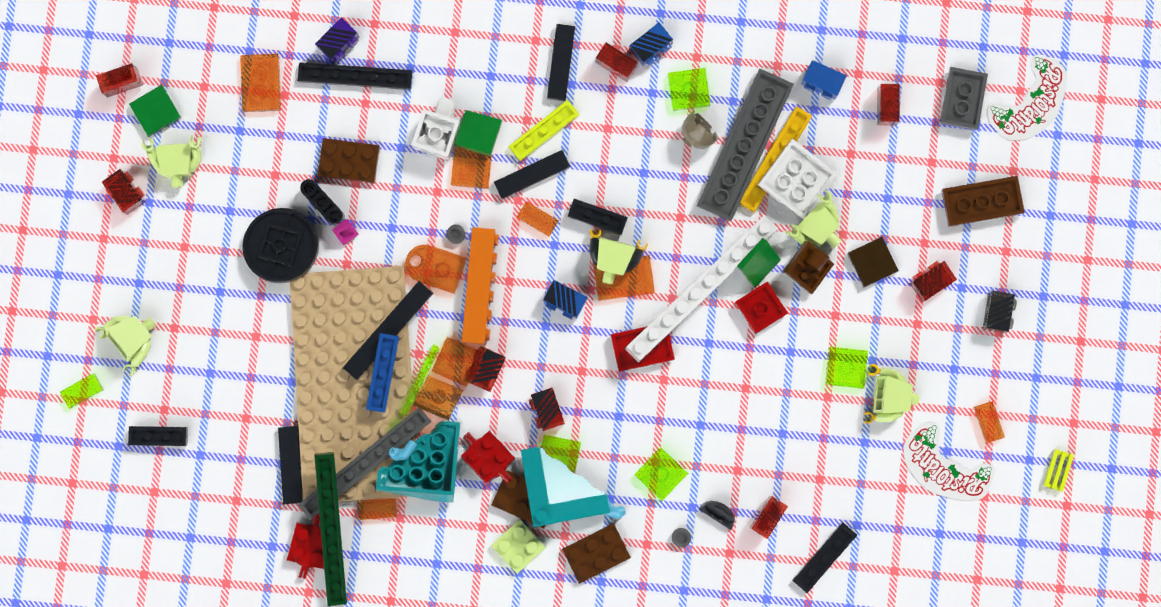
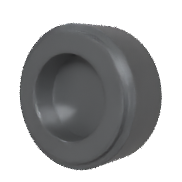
M452 225L448 228L446 236L451 243L460 244L465 240L466 232L462 226Z
M677 528L672 533V542L677 547H686L691 541V534L685 528Z

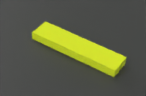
M566 100L508 147L521 162L580 114L569 100Z

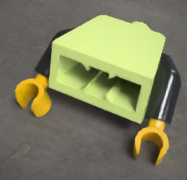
M591 229L589 253L597 269L604 271L602 282L613 284L616 274L623 276L624 273H630L640 263L648 243H646L645 247H640V240H638L634 246L602 238L601 230H599L598 235H593V229Z

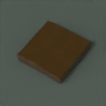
M883 237L847 253L863 288L899 271Z

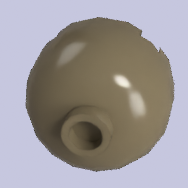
M692 111L683 121V141L689 147L693 145L695 148L705 149L713 145L719 137L716 132L712 134L710 129L712 126L699 113L695 114V111Z

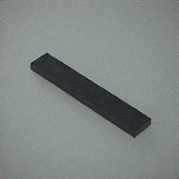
M299 62L297 81L303 83L411 90L413 71Z
M418 281L342 368L356 380H359L374 363L379 333L397 336L434 293Z

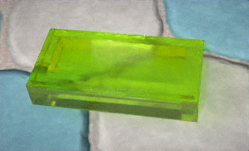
M93 373L60 391L67 407L71 409L102 392L104 389L96 374Z

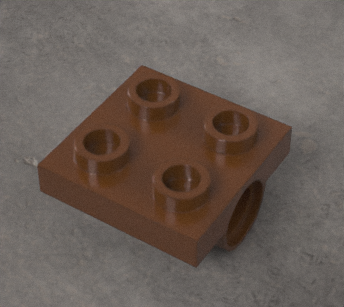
M804 241L783 272L809 294H813L834 263L822 250L814 247L809 241Z

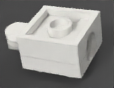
M448 98L440 99L435 112L423 109L411 144L413 149L450 160L461 125L459 120L452 118L455 111V105L452 100Z

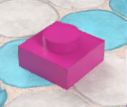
M348 218L332 229L343 245L359 235Z

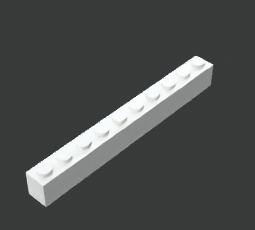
M766 215L755 223L625 348L630 355L639 363L738 268L737 265L762 238L767 240L778 229L776 225Z

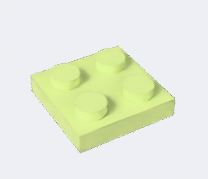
M521 519L491 545L517 574L546 548Z

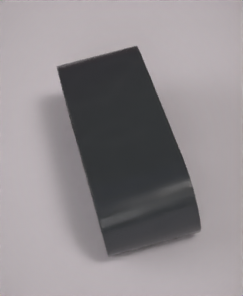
M306 179L301 183L300 191L331 225L337 226L345 220V215L315 181ZM311 184L314 185V191L309 194L306 193V187ZM320 199H327L325 207L321 208L318 206ZM333 213H340L338 221L334 222L331 220Z

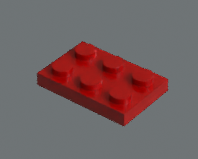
M648 326L610 334L618 372L675 360L670 334L656 345L639 363L625 348Z

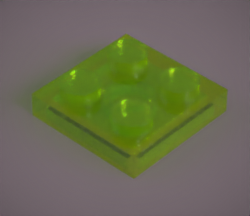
M706 68L668 73L673 111L708 107L711 105Z
M660 447L634 475L663 501L689 473Z

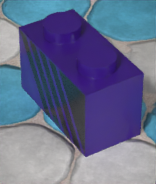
M341 17L315 45L334 63L335 61L339 62L345 56L344 52L349 47L353 48L358 43L360 36Z

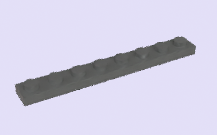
M421 407L414 410L336 474L338 498L390 456L389 450L392 447L399 449L432 422ZM317 490L298 504L309 520L319 514Z

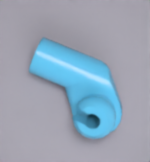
M409 440L402 449L392 447L389 450L390 458L395 461L408 459L417 444Z
M608 499L610 513L606 515L615 519H621L626 514L625 508L623 506H612Z

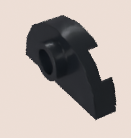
M707 501L699 508L700 511L732 530L735 524V515L725 504L718 501Z

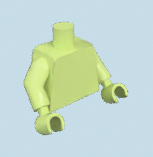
M192 135L186 144L156 145L155 148H153L154 140L152 138L149 140L151 145H146L143 140L142 148L146 150L151 165L164 178H171L172 188H183V177H191L202 161L201 147L199 146L202 142L201 136L198 137V142L193 140Z
M824 189L826 192L824 197L820 194L817 195L821 201L798 226L790 224L792 232L785 231L787 235L792 236L800 245L804 241H809L814 247H820L826 241L835 248L842 241L833 233L839 227V217L836 206L831 199L832 194Z
M115 316L103 325L104 327H96L95 332L102 330V335L98 338L104 339L108 337L127 362L131 361V364L123 367L124 371L128 367L132 368L130 376L137 372V367L147 357L151 347L149 331L155 328L156 325L151 318L141 323L136 316Z

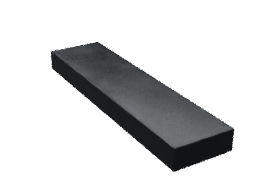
M556 24L547 99L566 101L575 26Z
M560 150L494 181V184L503 200L570 168V165L563 150Z
M298 426L278 427L283 505L301 503L303 501Z
M842 522L792 581L804 592L808 593L856 538L857 534Z

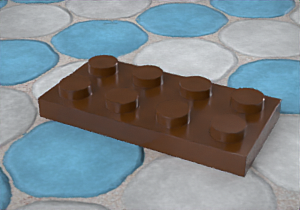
M1018 176L941 189L948 227L1025 213Z

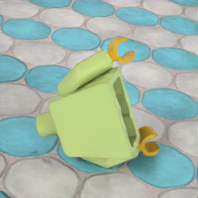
M875 364L869 365V367H874L877 371L875 373L867 372L868 375L874 377L879 374L880 376H877L874 398L873 412L876 415H873L871 412H865L863 415L870 414L872 417L870 421H864L865 423L869 424L873 420H876V422H893L902 417L904 412H909L911 404L917 405L919 403V394L912 393V384L907 383L906 378L897 370L883 367L879 369Z

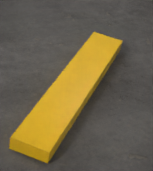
M797 106L795 107L748 185L739 205L755 213L767 193L757 184L791 139H794L796 142L798 141L813 115Z

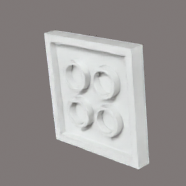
M791 139L757 185L800 219H804L819 199L817 195L823 194L824 189L828 187L837 173L794 139Z

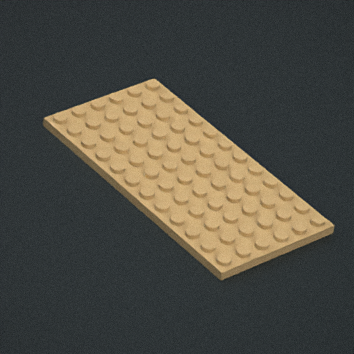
M404 266L306 273L299 279L290 282L303 500L317 490L314 454L334 452L337 474L414 411L408 324L397 335L399 336L385 413L366 410L374 363L359 380H356L342 368L406 296ZM415 435L413 438H411L410 440H412V441L415 442V441H416V435ZM406 442L402 447H400L399 449L404 448L405 445L407 444V442ZM389 456L338 498V502L408 496L376 491L378 470L383 466L387 468L394 462Z

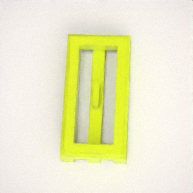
M1054 449L1043 486L1063 492L1074 457L1073 454ZM1061 455L1053 483L1049 484L1057 456ZM1065 457H1067L1066 464L1058 487L1057 483L1060 477Z

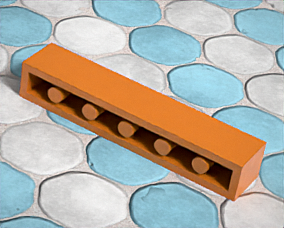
M472 227L462 343L486 345V341H490V329H487V325L492 320V310H489V303H493L494 291H491V283L495 284L496 272H492L493 264H497V253H494V248L499 243V234H496L495 229Z

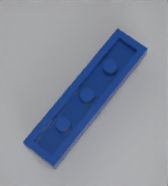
M379 333L366 410L384 413L386 411L399 336Z

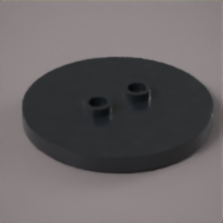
M289 208L271 209L260 214L248 226L243 238V256L248 267L261 279L271 283L292 282L305 275L314 265L319 252L318 233L312 222L302 213Z

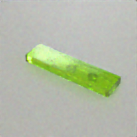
M433 344L429 348L397 414L398 416L405 418L408 415L440 349L438 346Z

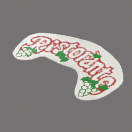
M1037 54L1031 61L1036 81L1027 92L1024 101L1017 106L995 103L988 107V120L1002 137L1008 140H1026L1039 134L1052 124L1060 110L1067 83V72L1058 61L1045 55Z
M934 422L919 425L909 435L903 446L907 468L914 478L925 489L940 496L965 501L982 499L991 487L995 474L994 468L990 464L982 463L973 469L967 470L962 465L944 458L939 451L940 429L938 425Z

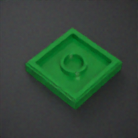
M162 84L129 103L148 137L182 118Z
M465 110L455 146L491 156L502 120Z
M762 238L737 267L750 284L756 288L781 259L768 241Z

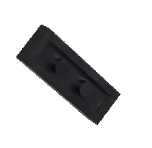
M575 198L568 213L569 218L621 236L628 219L624 215Z
M129 426L128 445L187 446L188 427Z

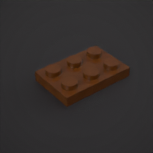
M323 138L318 176L375 184L380 145Z
M507 470L506 472L513 480L506 484L502 479L491 505L533 524L525 477Z
M614 523L562 548L579 584L631 558Z

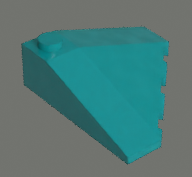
M440 421L435 425L436 429L430 434L425 433L415 441L417 446L408 459L394 460L387 468L383 466L379 469L376 491L430 501L453 503L460 422Z
M541 447L521 450L533 527L610 513L607 494L591 486L590 482L581 475L571 472L567 469L568 466L556 458L555 460L551 458Z

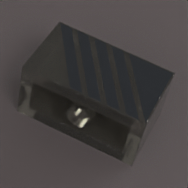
M994 290L988 292L983 330L1008 333L1009 329L1012 330L1014 319L1011 318L1012 311H1015L1017 305L1015 294Z

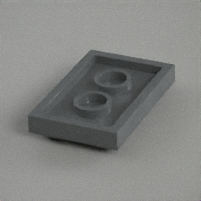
M955 67L949 68L940 124L972 130L979 129L988 77L987 73Z

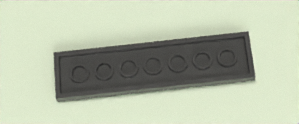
M759 68L697 207L727 221H732L794 83Z

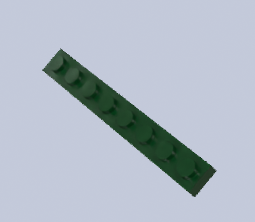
M334 452L314 454L327 606L347 604Z

